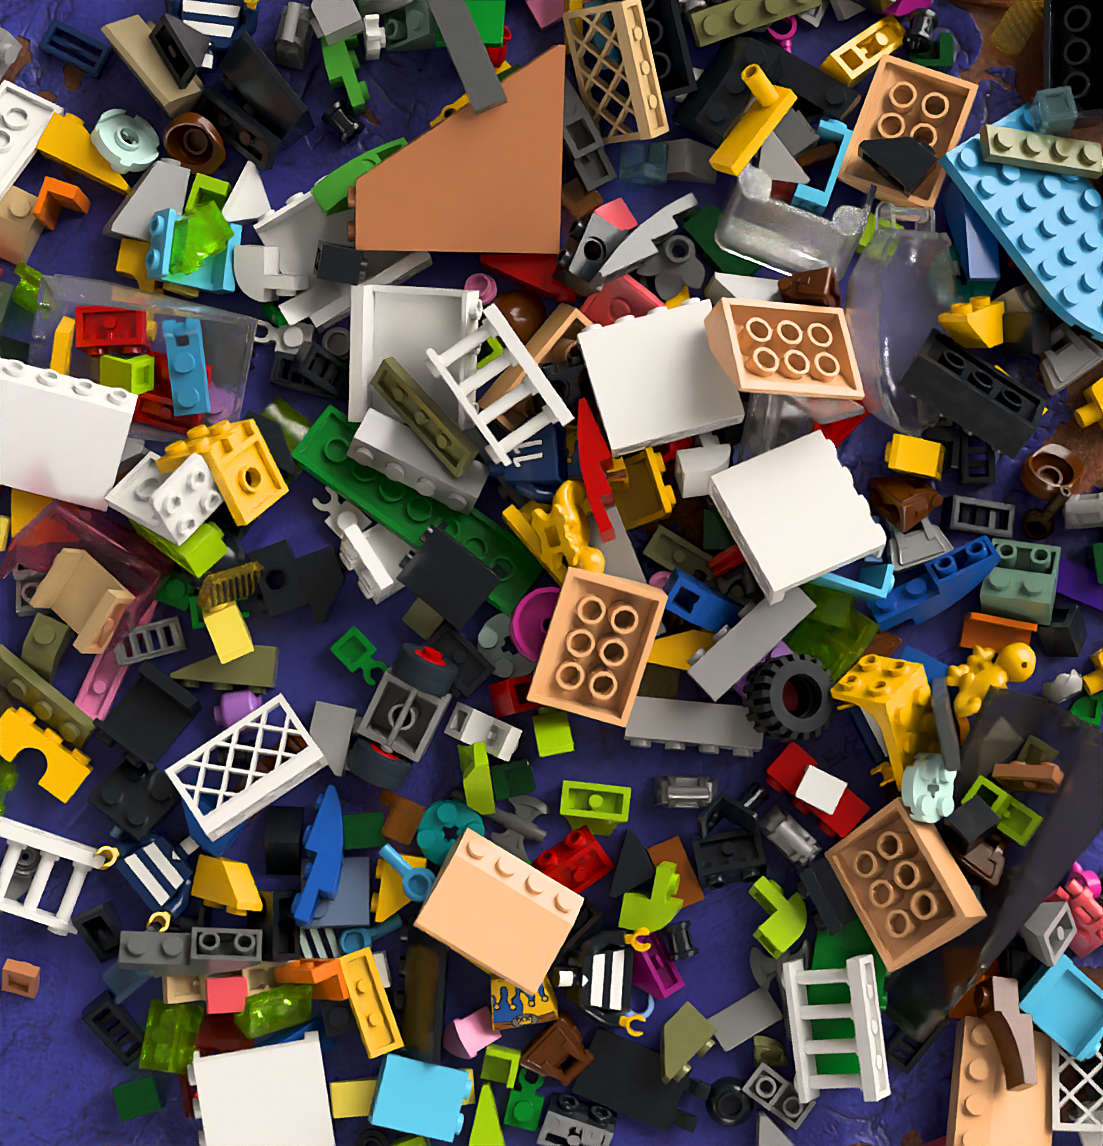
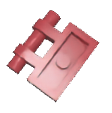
M1072 878L1064 886L1071 894L1070 896L1059 886L1042 898L1039 903L1068 902L1078 930L1068 946L1081 959L1103 944V908L1092 898L1093 893L1087 886L1082 887ZM1081 907H1083L1093 918H1091Z

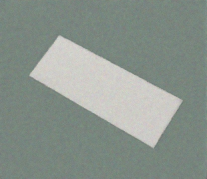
M326 280L282 303L278 307L288 324L292 326L337 300L341 295L334 283Z

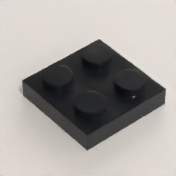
M126 760L88 797V803L139 845L182 801L181 795L171 779L154 766L149 771L141 765L137 769Z

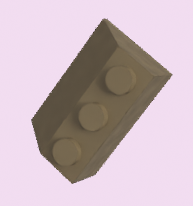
M135 15L103 26L100 30L113 50L171 120L179 114L192 112L198 107L202 95L201 89L205 87L204 84L195 75L186 89L179 88L149 38L150 33L155 27L151 20L145 23L139 15Z

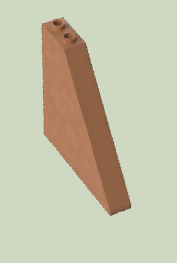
M565 45L552 46L501 80L500 83L506 95L507 103L475 115L469 102L354 179V186H348V207H354V221H348L347 240L348 242H354V249L558 254L560 252Z

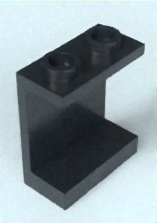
M444 520L437 527L431 524L419 538L423 545L416 553L410 550L398 566L403 570L396 579L460 631L508 572L499 564H496L492 569L445 531L450 524Z
M145 659L137 669L141 678L104 722L96 717L92 723L98 731L96 737L111 749L114 745L118 746L125 752L122 757L132 766L138 769L143 765L151 771L201 711L202 706L197 697Z

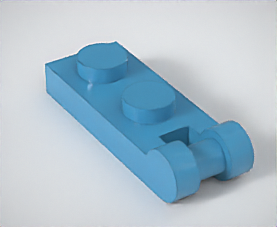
M198 317L186 318L185 322L177 323L174 319L164 320L162 331L166 341L174 416L210 413L211 407L200 320ZM188 335L190 345L180 346L179 336Z

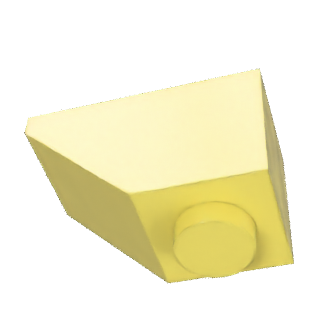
M224 596L220 599L221 605L217 604L218 600L215 598L213 599L215 607H212L211 602H208L209 609H202L204 621L222 664L254 651L250 632L235 599L231 601V598H227L228 603H225L223 600Z

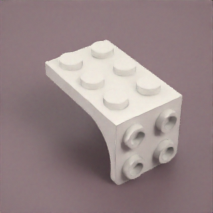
M150 451L104 499L109 507L176 545L181 546L224 499L212 477L211 470L202 456L194 453L176 471L161 474L155 463L161 456Z
M355 523L343 531L340 547L341 553H339V556L349 571L354 569L359 576L360 581L357 584L367 599L372 597L377 605L406 587L396 579L403 570L398 565L410 550L414 553L417 550L379 523L364 532H361Z

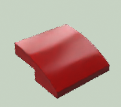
M147 350L144 354L154 357V390L137 396L132 421L187 435L186 433L190 429L201 425L204 413L174 416L167 354ZM206 365L209 390L213 367Z

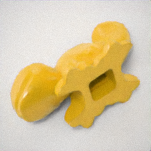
M567 480L557 489L552 501V510L549 514L545 513L542 509L532 511L533 520L531 526L537 531L538 537L542 541L541 549L543 552L541 560L544 563H548L551 570L559 569L562 563V556L565 555L569 567L603 574L605 568L604 556L600 550L588 547L591 531L590 523L586 514L579 508L585 500L586 489L581 482L576 480Z
M1023 642L1009 644L999 652L996 661L992 663L995 650L991 647L983 648L982 646L975 645L973 646V655L967 658L966 664H961L958 667L954 665L949 666L948 675L945 677L947 686L959 687V692L953 703L955 713L959 717L970 716L974 713L979 714L982 712V706L987 705L991 697L997 695L998 692H1007L1006 683L1008 681L1016 683L1027 681L1032 676L1036 664V656L1031 647Z

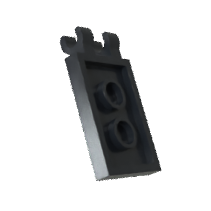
M597 1026L588 1048L595 1059L577 1076L571 1092L665 1132L668 1131L670 1123H673L684 1130L694 1133L698 1117L678 1109V1103L683 1091L707 1100L711 1085L691 1077L692 1068L679 1082L672 1078L665 1085L661 1081L660 1052Z

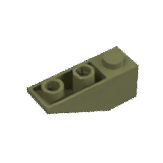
M253 645L254 651L224 664L221 663L218 654L170 673V678L179 679V685L184 687L199 688L200 681L213 682V689L233 691L235 684L246 685L247 689L252 693L267 694V687L276 688L280 648Z

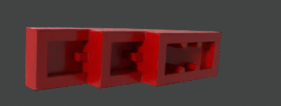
M584 397L578 400L577 436L580 467L590 509L604 544L616 539L613 526L605 510V507L614 504L615 500L604 472L613 469L614 464L609 449Z

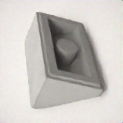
M759 987L706 1020L718 1030L714 1035L724 1052H727L781 1020L784 1016L768 990H763Z

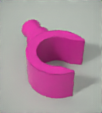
M793 15L781 19L790 26L789 33L780 35L770 28H767L766 35L771 42L778 44L779 47L791 54V40L797 29V21Z
M1075 856L1067 857L1064 860L1070 874L1067 882L1074 878L1082 887L1084 883V886H1087L1093 893L1092 898L1097 899L1101 893V883L1098 876L1091 870L1083 871L1081 865L1077 863Z

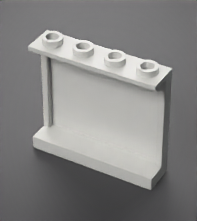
M321 178L320 180H318V181L314 184V186H315L317 183H319L323 178ZM311 191L306 194L299 192L286 201L287 205L276 212L275 210L265 212L257 219L258 223L253 225L265 246L280 247L279 269L282 274L309 275V289L326 281L316 278L313 274L319 240L354 247V242H348L347 225L348 221H354V208L325 216L313 198ZM362 250L364 252L363 256L365 259H368L365 279L359 278L358 284L398 286L433 264L432 258L428 251ZM332 281L341 297L309 316L319 334L351 315V285ZM309 289L297 290L296 296Z
M381 284L351 285L348 422L361 423L370 407L400 423H406L370 384L383 359L393 357L461 431L474 428L475 422L442 375L436 379L425 364V361L429 359L425 351L433 348L439 356L478 329V320L481 318L483 310L482 301L479 299V291ZM481 344L447 367L458 385L479 371L476 367L477 354L480 352ZM475 390L466 397L479 413V405L475 402Z
M691 298L680 303V307L668 310L664 306L650 310L646 316L634 318L633 315L624 316L615 320V324L602 327L601 324L590 325L582 329V333L577 334L576 345L577 348L581 349L607 437V447L612 458L640 451L650 446L654 447L742 423L745 412L738 389L709 347L704 319L713 309L710 299L700 301L699 298Z
M0 358V484L106 512L108 504L104 497L113 489L138 395L128 393L121 388H110L95 384L87 379L65 376L54 370H43L28 366L17 360Z
M820 429L710 476L707 491L770 605L782 601L785 591L872 553L876 559L882 555L886 544L885 532L880 524H875L872 520L866 499L863 495L857 494L853 487V478L850 471L846 467L841 466L837 459V451L833 442L830 439H826Z
M318 1030L304 1032V1040L200 1058L199 1051H195L193 1064H189L187 1067L190 1086L197 1085L198 1097L193 1098L195 1118H202L204 1130L198 1131L200 1146H336Z

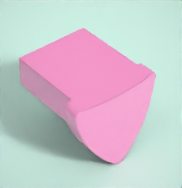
M484 1006L462 1019L456 1018L451 1021L444 1031L442 1043L443 1047L453 1055L464 1059H472L477 1056V1051L501 1038L502 1035L499 1030H493L492 1015L488 1007Z

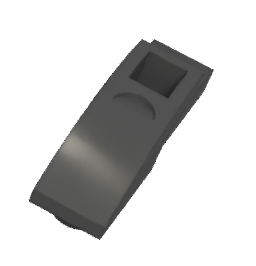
M565 75L563 148L585 193H588L617 178V175L603 149L605 144L595 124Z
M192 927L191 933L121 931L118 969L154 970L153 976L173 977L224 973L261 965L262 930Z

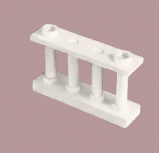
M493 303L483 310L487 318L481 321L483 323L482 326L439 356L433 348H429L425 351L429 357L425 364L436 379L442 375L489 442L485 449L497 465L502 461L506 467L512 463L506 453L550 422L554 425L560 421L562 426H565L575 418L497 306ZM499 335L507 346L502 349L503 354L458 385L447 367L490 336L494 339ZM520 364L527 374L522 378L523 382L478 413L466 396L510 365L515 367ZM531 393L533 396L540 393L547 403L541 407L543 411L498 442L487 427V424Z
M0 816V836L7 838L6 843L9 845L0 867V910L48 925L50 932L61 936H67L68 932L77 935L78 931L70 919L87 872H91L93 867L99 869L104 865L106 855L100 853L93 857V854L99 849ZM28 845L40 849L39 854L42 857L25 902L21 903L6 898L4 895L22 849L26 850ZM61 856L73 860L72 865L75 868L57 914L37 907L55 860L59 861Z
M873 954L858 955L847 959V965L842 969L804 971L803 958L783 963L781 982L784 989H786L796 1069L794 1087L796 1092L799 1093L800 1103H807L819 1097V1089L860 1088L863 1091L864 1101H878L890 1095ZM846 982L850 986V1003L808 1005L806 989L808 984ZM851 1017L854 1021L856 1033L854 1038L813 1040L810 1019ZM855 1053L859 1056L860 1071L858 1074L817 1075L815 1054Z

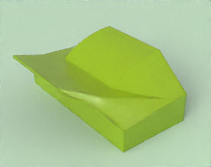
M485 741L474 742L470 746L458 744L460 768L463 772L467 806L481 815L496 813Z
M563 780L560 815L567 818L572 831L587 825L594 835L610 836L619 824L628 822L631 787Z

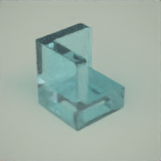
M1070 86L1038 90L1030 107L1034 132L1060 137L1070 135L1078 117Z
M631 140L623 141L621 145L619 180L641 187L666 183L669 145L664 142L642 145Z
M118 959L102 975V978L117 995L114 1001L119 1005L146 983L152 975L147 970L118 969Z

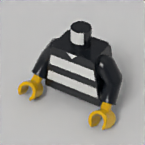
M640 927L633 934H629L627 930L597 932L585 940L580 948L572 949L569 952L568 967H555L553 969V986L555 988H567V999L575 1002L578 1011L593 1022L616 1029L626 1027L630 1035H642L643 1032L635 1031L631 1028L630 1022L634 1019L646 1022L644 1016L633 1014L630 1017H626L624 1013H630L634 949L644 952L651 946L650 943H639L636 937L638 935H649L650 931L645 927Z

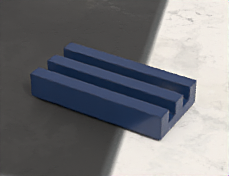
M56 19L52 20L38 46L46 54L97 80L102 75V69L106 68L109 56L112 57L114 53L111 47ZM56 30L102 52L100 57L55 35ZM50 41L95 63L94 68L50 46Z

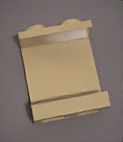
M63 548L55 557L53 565L44 580L38 584L36 593L29 604L34 608H51L78 634L73 646L80 653L103 654L137 598L88 552L80 549Z

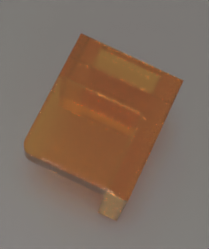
M578 176L561 187V207L572 222L576 218L593 213V210L604 203L597 190L585 193Z
M383 788L378 801L392 809L381 833L386 837L410 845L426 808L407 797Z

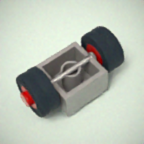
M404 643L394 663L385 671L357 732L364 736L356 740L353 750L347 759L349 769L372 785L390 790L401 789L413 766L412 760L419 762L423 757L453 696L449 690L456 678L458 668L433 648Z

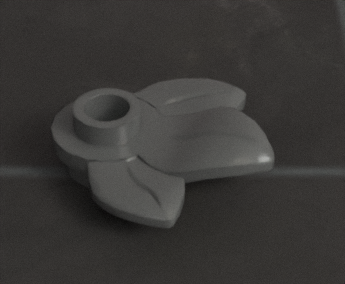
M683 235L669 237L663 246L656 247L658 252L649 263L637 269L638 275L655 277L656 291L663 301L676 297L682 291L684 285L699 290L705 277L704 266L695 257L693 242ZM676 248H681L685 254L681 258H676L672 255V251Z

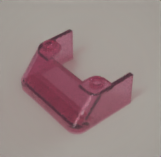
M54 499L12 538L0 567V578L4 579L20 563L35 572H48L53 565L55 557L63 548L85 550L136 597L124 610L109 642L108 648L114 650L139 624L173 570V560L147 540L100 510Z

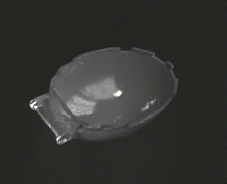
M883 201L878 204L875 212V235L863 248L850 274L843 312L865 395L862 401L866 410L887 427L906 436L917 438L921 436V432L929 427L934 428L941 416L935 413L927 403L907 395L898 383L933 327L953 340L938 322V315L950 311L953 304L963 303V296H957L956 276L961 274L958 261H952L949 247L952 242L947 233H935V211L932 207L921 206L918 209L894 206L892 202ZM896 220L915 222V230L895 228Z

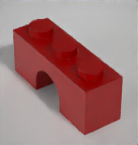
M794 741L787 742L763 770L768 775L765 782L779 794L784 790L794 798L791 804L804 816L812 813L819 819L820 822L817 824V827L828 837L833 839L837 835L839 838L845 839L869 811L870 807L847 787L832 815L797 798L795 793L804 777L806 765L815 767L818 762Z

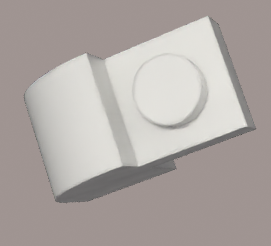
M234 246V274L241 290L256 301L279 300V296H296L297 290L309 289V275L280 274L279 246Z
M711 431L695 435L693 448L676 450L674 475L682 498L708 495L707 490L710 476L729 468L730 444L720 445L718 436L712 435Z
M457 702L444 733L469 745H472L474 742L485 741L487 753L509 762L512 753L518 747L522 730Z

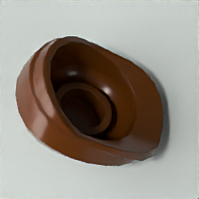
M184 112L172 119L166 127L163 136L165 149L172 159L181 162V167L191 169V174L196 175L200 173L207 176L221 169L226 159L224 143L216 128L205 117L194 112Z
M527 289L503 292L495 296L484 307L486 309L494 303L524 346L544 324L546 319V309L543 302L534 292ZM482 311L481 319L483 321L487 317ZM498 335L496 338L504 349L507 346Z
M1048 444L1024 458L1020 466V478L1026 489L1033 496L1049 501L1061 486L1067 487L1071 493H1074L1080 483L1084 467L1082 461L1065 447L1057 444Z

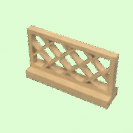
M622 0L562 13L582 103L600 136L598 122L601 117L613 125L609 135L601 137L604 144L635 139H652L668 132V122L641 0ZM607 11H612L615 27L612 32L600 23ZM581 17L591 25L585 37L577 32L574 18ZM596 30L608 39L603 51L591 43ZM614 45L621 50L623 61L620 66L608 57ZM586 50L598 58L593 70L589 69L584 63L583 56ZM604 64L616 73L610 85L598 76ZM621 78L628 83L630 91L628 99L616 91ZM594 83L606 92L600 104L592 98L591 88ZM611 97L623 106L618 118L606 110ZM628 112L635 116L638 131L633 132L623 123Z

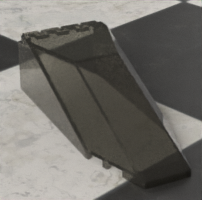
M990 684L960 750V770L957 771L956 777L953 780V812L963 805L961 801L978 777L982 775L1044 819L1025 847L997 828L999 832L1011 841L1002 854L1006 860L999 884L995 888L984 892L966 879L987 915L984 919L956 938L891 972L890 978L885 977L883 991H887L888 998L886 1010L882 1013L915 1041L924 1042L990 967L1103 829V732L1078 716L1072 715L1071 712L1053 702L1048 704L1049 701L1045 698ZM1029 735H1032L1060 752L1052 764L1057 765L1064 776L1056 793L1008 791L992 776L995 763L1010 764L1011 761H1016ZM942 817L939 821L934 822V825L946 843L949 839L941 832L946 817ZM985 840V842L989 844L991 847L995 846L989 840Z

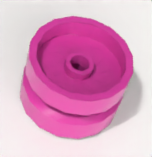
M551 586L532 591L520 600L511 613L508 626L510 640L517 652L530 662H538L547 631L543 628V622L546 619L551 621L560 588Z

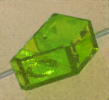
M214 200L197 204L175 220L168 270L170 275L181 272L189 275L203 266L202 259L208 255L213 257L227 248L225 242L235 236Z

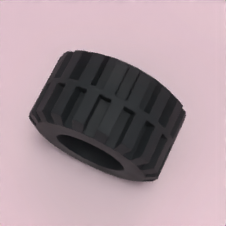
M798 653L766 659L765 662H761L754 667L756 672H750L746 678L750 684L744 685L743 693L747 694V700L742 701L743 708L748 707L749 713L746 714L748 721L756 723L753 728L757 733L764 732V738L768 740L776 739V742H790L817 737L822 734L821 730L827 729L831 723L828 718L835 717L837 712L833 708V704L838 703V699H834L831 694V689L836 682L830 681L829 677L832 674L828 668H821L823 663L820 660H811V655H798ZM786 681H789L794 686L798 696V706L794 715L787 711L783 703L782 692Z

